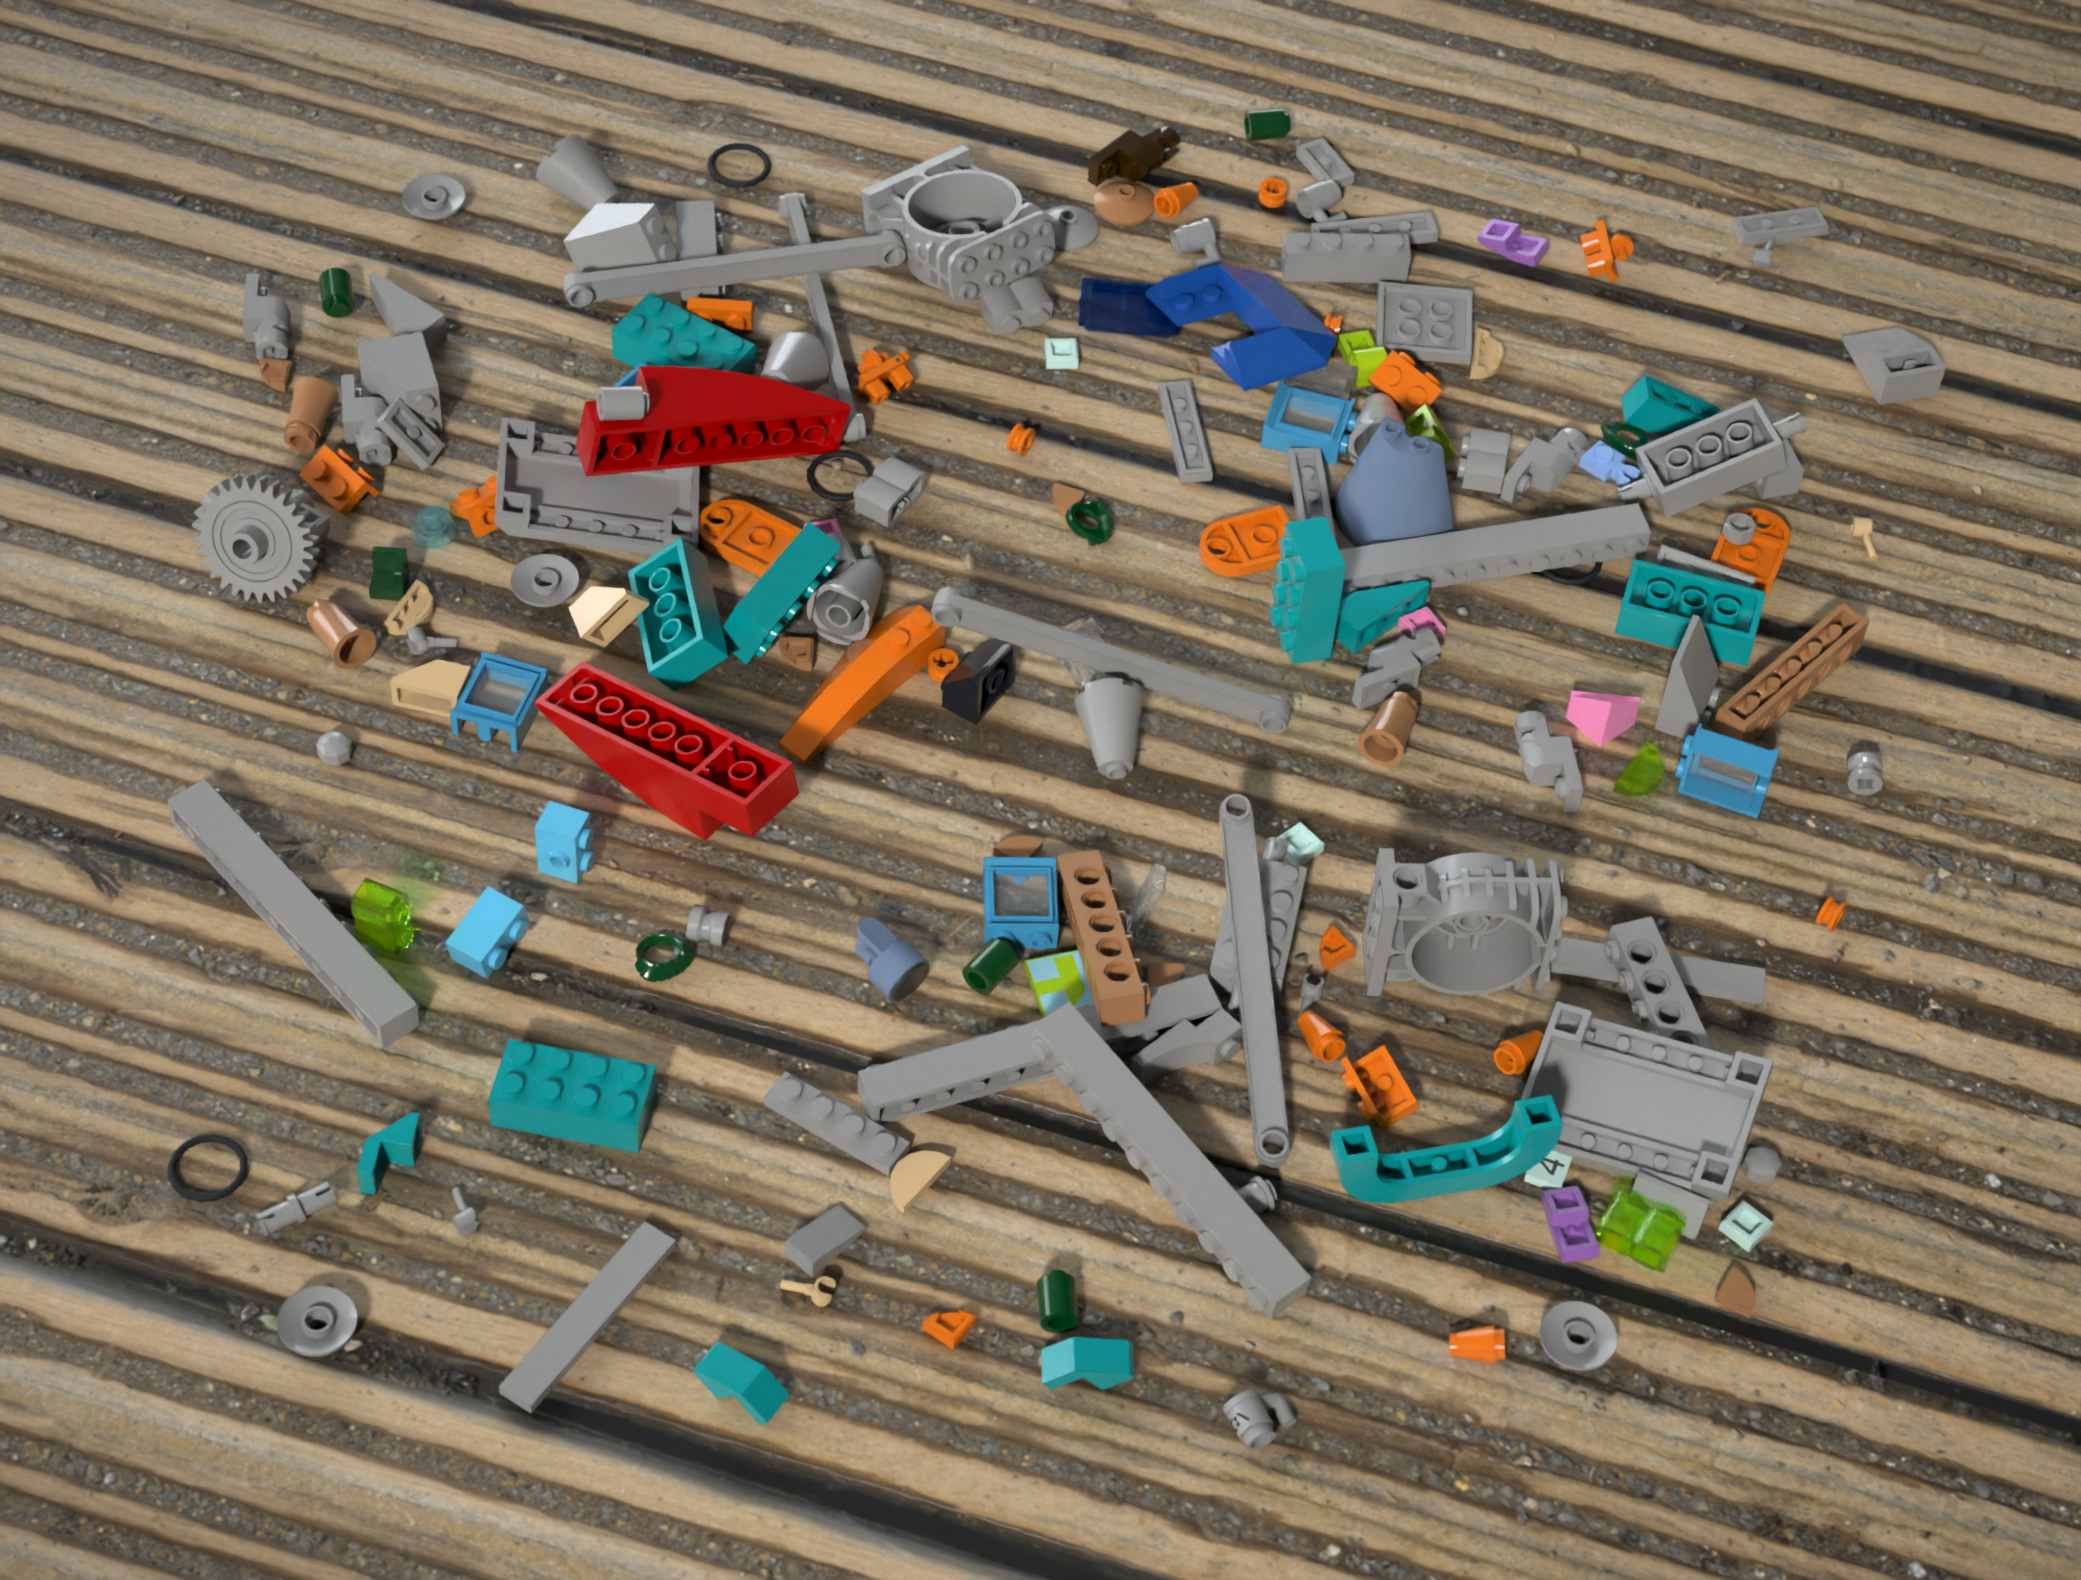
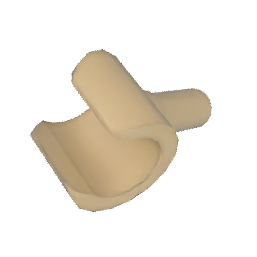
M1853 517L1854 524L1850 525V536L1862 537L1870 560L1877 559L1878 555L1871 537V519Z
M827 1276L818 1278L814 1285L784 1279L781 1280L780 1289L811 1296L812 1302L819 1307L828 1305L832 1299V1295L823 1293L820 1290L833 1292L836 1287L834 1279Z

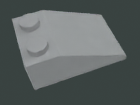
M1693 614L1673 660L1654 728L1685 740L1687 735H1695L1699 723L1702 724L1701 728H1707L1712 712L1707 711L1708 707H1716L1722 690L1716 687L1720 672L1702 621L1697 615Z

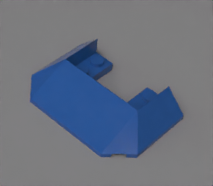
M1214 264L1163 279L1146 290V297L1178 327L1233 311L1256 333L1247 338L1213 347L1211 350V359L1244 391L1326 367L1330 360V353L1337 342V336L1269 274L1223 264Z

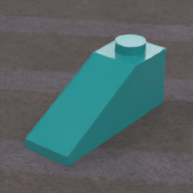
M1646 375L1621 398L1625 422L1650 433H1674L1721 413L1719 407Z
M1422 580L1351 593L1340 600L1334 638L1352 653H1357L1397 626L1399 617L1425 607L1430 583Z

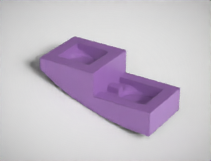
M1491 219L1477 236L1481 244L1495 253L1515 262L1533 267L1540 262L1549 250L1548 239L1523 235L1520 233L1519 224Z
M1572 1186L1541 1191L1546 1219L1561 1262L1566 1263L1599 1258L1600 1246L1588 1222L1589 1208L1579 1187Z

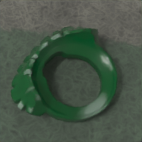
M1602 424L1600 427L1606 443L1634 461H1637L1635 449L1648 444L1646 435L1634 426L1628 424H1614L1612 426ZM1617 432H1631L1638 436L1641 442L1628 443L1618 436Z
M1097 501L1075 503L1066 511L1067 524L1074 533L1083 539H1087L1089 546L1105 543L1111 538L1114 529L1113 519L1110 511L1103 503ZM1075 511H1082L1084 516L1094 519L1098 527L1089 529L1081 525L1076 519Z
M653 934L644 938L638 944L635 967L640 976L646 981L662 982L666 979L669 980L683 973L690 966L694 958L693 948L690 947L689 940H680L671 934ZM656 945H666L674 950L673 959L665 963L650 961L645 957V953L649 948Z

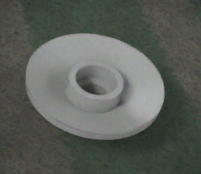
M441 174L423 175L410 181L405 186L402 193V201L407 211L423 219H442L455 214L462 208L465 203V190L461 183L452 177Z
M1069 205L1056 206L1046 210L1054 221L1056 249L1079 250L1089 246L1097 238L1098 222L1088 211Z
M554 554L530 556L518 563L511 574V588L514 594L521 601L537 607H551L562 604L569 600L579 587V573L574 564L566 558Z
M311 1286L297 1291L284 1302L277 1317V1329L283 1343L292 1351L305 1356H324L341 1349L353 1337L358 1323L357 1310L351 1298L341 1290L330 1286ZM318 1325L325 1326V1327L322 1328V1329L313 1330V1328H314L315 1326H318Z
M1567 1301L1552 1307L1544 1315L1539 1330L1542 1347L1548 1356L1559 1365L1578 1371L1593 1370L1606 1364L1614 1355L1618 1343L1617 1330L1610 1317L1600 1308L1581 1301ZM1571 1340H1577L1581 1342L1582 1345L1575 1344Z

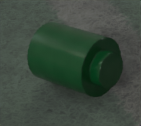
M1283 108L1246 111L1244 114V130L1247 141L1285 138L1286 132L1291 130L1290 115L1288 113L1285 114Z
M330 268L322 272L319 277V287L324 313L334 318L345 317L352 313L355 303L350 274L341 268Z
M991 939L963 968L962 974L965 981L978 993L989 995L1017 966L1016 950L1008 941Z
M1062 1270L1047 1272L1037 1281L1040 1326L1043 1330L1050 1333L1069 1332L1079 1325L1075 1278Z

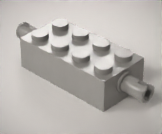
M1756 398L1636 448L1635 451L1642 479L1621 488H1616L1618 498L1622 505H1629L1651 497L1655 499L1665 518L1786 468L1782 440L1801 432H1806L1805 422L1800 413L1797 412L1772 424Z
M1270 837L1265 842L1263 858H1258L1273 999L1274 1005L1278 1006L1302 901L1307 867L1283 863L1288 844L1284 839L1279 838L1278 847L1274 849L1276 837ZM1227 897L1210 965L1209 981L1215 993L1231 996L1227 1012L1236 1019L1239 1000Z

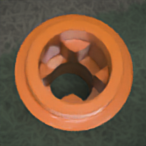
M1191 182L1163 188L1158 191L1154 198V207L1162 217H1176L1198 197V190Z
M1307 1010L1299 1016L1297 1025L1316 1059H1320L1323 1062H1332L1343 1054L1346 1043L1344 1042L1342 1032L1316 1014L1314 1010Z
M1533 1030L1500 1042L1494 1052V1061L1497 1067L1507 1075L1521 1074L1536 1058L1544 1034L1539 1030Z
M1494 1325L1457 1333H1449L1450 1357L1496 1364V1360H1505L1504 1328L1495 1329Z

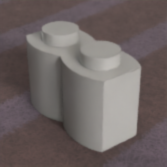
M1026 277L1010 285L1004 284L1000 285L997 289H991L979 298V310L993 334H1009L1020 329L1022 326H1040L1051 320L1053 302L1038 277Z
M1471 427L1470 437L1463 436L1460 455L1466 456V459L1460 458L1457 477L1463 478L1462 488L1501 494L1510 433Z
M893 456L889 457L884 462L877 464L872 476L865 481H861L856 486L853 493L855 511L886 527L892 526L902 516L905 509L912 506L925 490L926 473Z

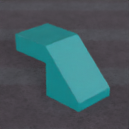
M412 1112L365 1140L357 1170L360 1193L376 1194L384 1163L407 1166L415 1165L422 1138L420 1113Z
M1071 1337L1041 1349L1042 1384L1051 1390L1081 1378L1087 1379L1101 1390L1135 1378L1133 1343L1129 1340Z
M715 1342L692 1370L717 1399L734 1396L758 1424L768 1423L790 1395L764 1365L721 1342Z

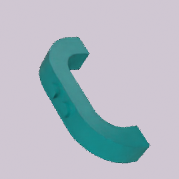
M1552 1095L1515 1101L1512 1115L1508 1122L1498 1131L1478 1140L1397 1154H1380L1377 1151L1370 1127L1366 1125L1332 1131L1330 1151L1341 1184L1346 1192L1357 1199L1367 1202L1397 1203L1485 1188L1510 1180L1537 1165L1553 1150L1559 1141L1563 1124Z

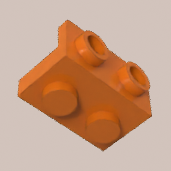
M688 297L687 311L731 333L752 334L755 311L752 301Z
M1392 350L1369 377L1368 382L1381 393L1389 395L1399 408L1411 416L1424 404L1430 407L1440 397L1443 390L1439 388L1441 384L1433 375L1428 372L1423 375L1414 367L1416 363L1404 352L1398 354Z
M324 445L299 474L345 517L367 491L375 497L380 494V491L372 485L375 479L362 467H359L357 470L354 469L351 465L355 460L341 448L335 452Z
M497 474L489 477L486 480V484L478 488H469L458 494L459 498L448 503L454 516L469 521L474 536L478 538L499 528L494 524Z
M1384 1045L1354 1063H1351L1347 1056L1340 1060L1346 1072L1341 1074V1077L1352 1094L1356 1091L1360 1094L1362 1100L1357 1105L1368 1123L1375 1120L1380 1128L1385 1130L1421 1108Z

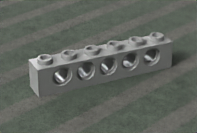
M1652 916L1611 926L1607 941L1604 943V952L1607 960L1610 963L1613 962L1618 972V983L1624 993L1627 992L1630 998L1635 1021L1637 1023L1641 1022L1645 1032L1714 1050Z

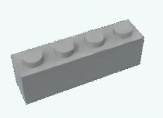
M714 200L676 201L678 253L680 255L678 260L717 256V254H723L722 235H716V232H721V213H715ZM725 285L680 291L681 308L687 310L688 297L724 298Z
M1284 232L1280 259L1282 281L1379 283V281L1406 284L1411 251L1408 235Z

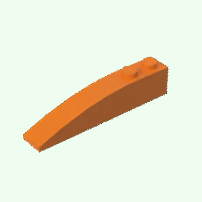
M921 605L893 610L872 627L864 639L861 641L860 639L856 640L846 649L780 740L779 747L806 765L928 664L930 653L945 647V627L935 623L932 619V613Z

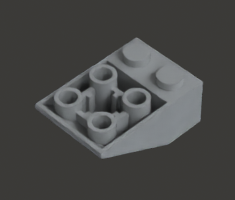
M1901 327L1842 336L1843 344L1879 405L1938 394L1946 367L1934 347Z

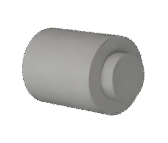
M641 386L599 387L597 390L596 405L600 421L641 420L644 413L649 411V395L647 392H643Z

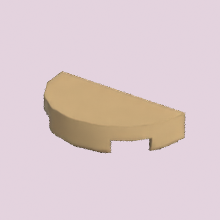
M1477 327L1474 334L1470 379H1483L1493 376L1500 370L1505 356L1502 342L1498 343L1496 339L1490 336L1491 332Z
M416 579L382 624L383 633L405 635L409 628H423L431 621L434 614L433 596L430 594L426 584Z
M922 1150L908 1154L898 1161L891 1172L890 1192L894 1205L905 1214L951 1165V1157L938 1151Z

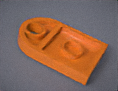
M726 499L710 504L700 513L698 538L702 546L709 552L762 577L802 529L748 502ZM712 519H722L725 522L713 524L709 521Z
M1276 505L1216 521L1207 526L1201 534L1199 543L1200 559L1208 569L1227 577H1242L1276 568V562L1280 561L1281 557L1279 540L1284 537L1285 524L1290 522L1282 506ZM1219 549L1225 553L1216 555L1211 553L1210 550Z
M1760 508L1738 510L1734 513L1740 512L1749 515L1755 523L1765 524L1767 528L1756 527L1751 543L1743 545L1728 542L1721 532L1710 562L1756 577L1757 581L1754 589L1765 591L1769 595L1788 549L1791 537L1789 527L1782 518L1768 510Z

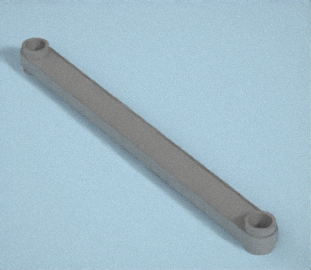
M784 193V195L778 196L781 221L787 220L793 246L811 244L805 222L807 208L804 193ZM819 273L801 275L817 338L821 340L829 353L830 371L828 380L833 399L848 403L851 408L841 441L855 442L859 441V439H865L863 413H856L820 275Z
M885 231L876 236L589 273L573 271L564 277L562 287L565 298L571 306L584 307L593 302L646 296L649 292L652 294H662L883 264L886 266H897L905 260L906 249L902 238L897 232Z
M942 588L934 597L931 612L933 621L938 625L944 627L959 626L1115 678H1122L1130 683L1136 682L1140 686L1259 724L1260 728L1269 733H1281L1286 730V726L1289 724L1290 702L1282 696H1265L965 598L956 589Z
M1232 794L1226 797L1220 805L1219 823L1254 1150L1261 1166L1267 1169H1276L1282 1166L1288 1159L1290 1142L1253 810L1250 801L1245 796ZM1232 810L1240 811L1243 815L1233 816L1228 812ZM1275 1145L1281 1152L1279 1154H1269L1264 1150V1147Z

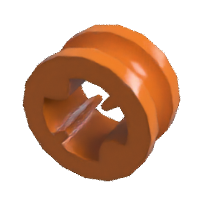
M1278 178L1263 180L1260 184L1258 197L1260 203L1270 208L1282 206L1286 200L1287 185Z
M1327 312L1324 325L1337 336V339L1341 331L1343 315L1339 314L1338 317H1333L1332 313Z
M1016 424L1008 437L1007 450H1017L1018 455L1025 456L1034 442L1035 430L1032 428L1025 430L1023 424Z
M939 648L932 651L928 657L929 676L934 681L942 682L948 673H954L958 668L959 657L954 651L947 648ZM941 663H945V667H940Z
M1830 895L1822 906L1815 923L1818 925L1826 924L1828 926L1827 930L1832 932L1843 917L1847 904L1845 902L1838 904L1835 901V897Z

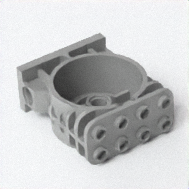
M964 144L861 191L866 237L876 236L885 231L897 232L905 245L907 265L911 273L923 283L939 288L942 293L950 296L957 304H967L982 297L991 289H997L1000 285H1007L1044 267L1053 259L1055 237L1052 216L1046 211H1042L1035 203L1023 198L1019 189L1010 180L998 174L983 171L971 163V151Z
M1379 848L1362 933L1367 996H1381L1384 981L1409 982L1413 979L1430 989L1443 993L1478 995L1500 991L1510 987L1511 991H1520L1523 980L1530 976L1532 990L1542 991L1543 985L1549 984L1550 981L1549 962H1555V940L1560 941L1561 918H1566L1567 897L1561 896L1560 891L1563 888L1564 882L1563 867H1557L1555 859H1547L1542 878L1536 876L1533 859H1524L1522 865L1505 856L1473 852L1445 856L1427 864L1395 863L1394 848Z

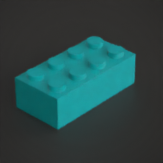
M650 292L611 329L613 357L634 368L644 363L647 366L708 368L753 375L756 372L755 344Z
M1326 517L1288 522L1285 524L1284 537L1279 540L1281 557L1280 561L1276 562L1277 584H1273L1272 587L1274 604L1273 607L1269 608V618L1271 625L1277 627L1279 631L1281 650L1287 652L1293 665L1331 658L1346 565Z
M809 521L738 603L723 625L722 630L727 650L746 665L755 655L761 659L773 644L772 641L784 632L795 614L798 615L805 607L815 589L825 583L827 576L839 562L834 557L842 546Z
M680 537L628 571L631 591L647 598L650 602V605L637 616L648 673L675 692L728 658L705 555Z
M1634 559L1614 633L1678 649L1694 614L1699 616L1702 621L1714 658L1747 667L1766 592Z
M508 1039L488 1099L491 1126L639 1153L657 1094L656 1066Z

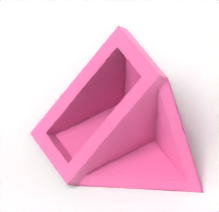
M1571 690L1566 718L1594 743L1602 747L1635 724L1640 697Z

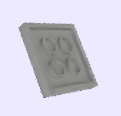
M1379 281L1377 289L1376 347L1383 346L1387 355L1392 350L1398 354L1404 352L1413 360L1470 365L1472 357L1473 290Z

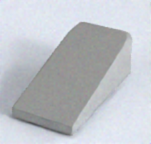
M837 1205L785 1241V1256L813 1278L866 1231V1227Z

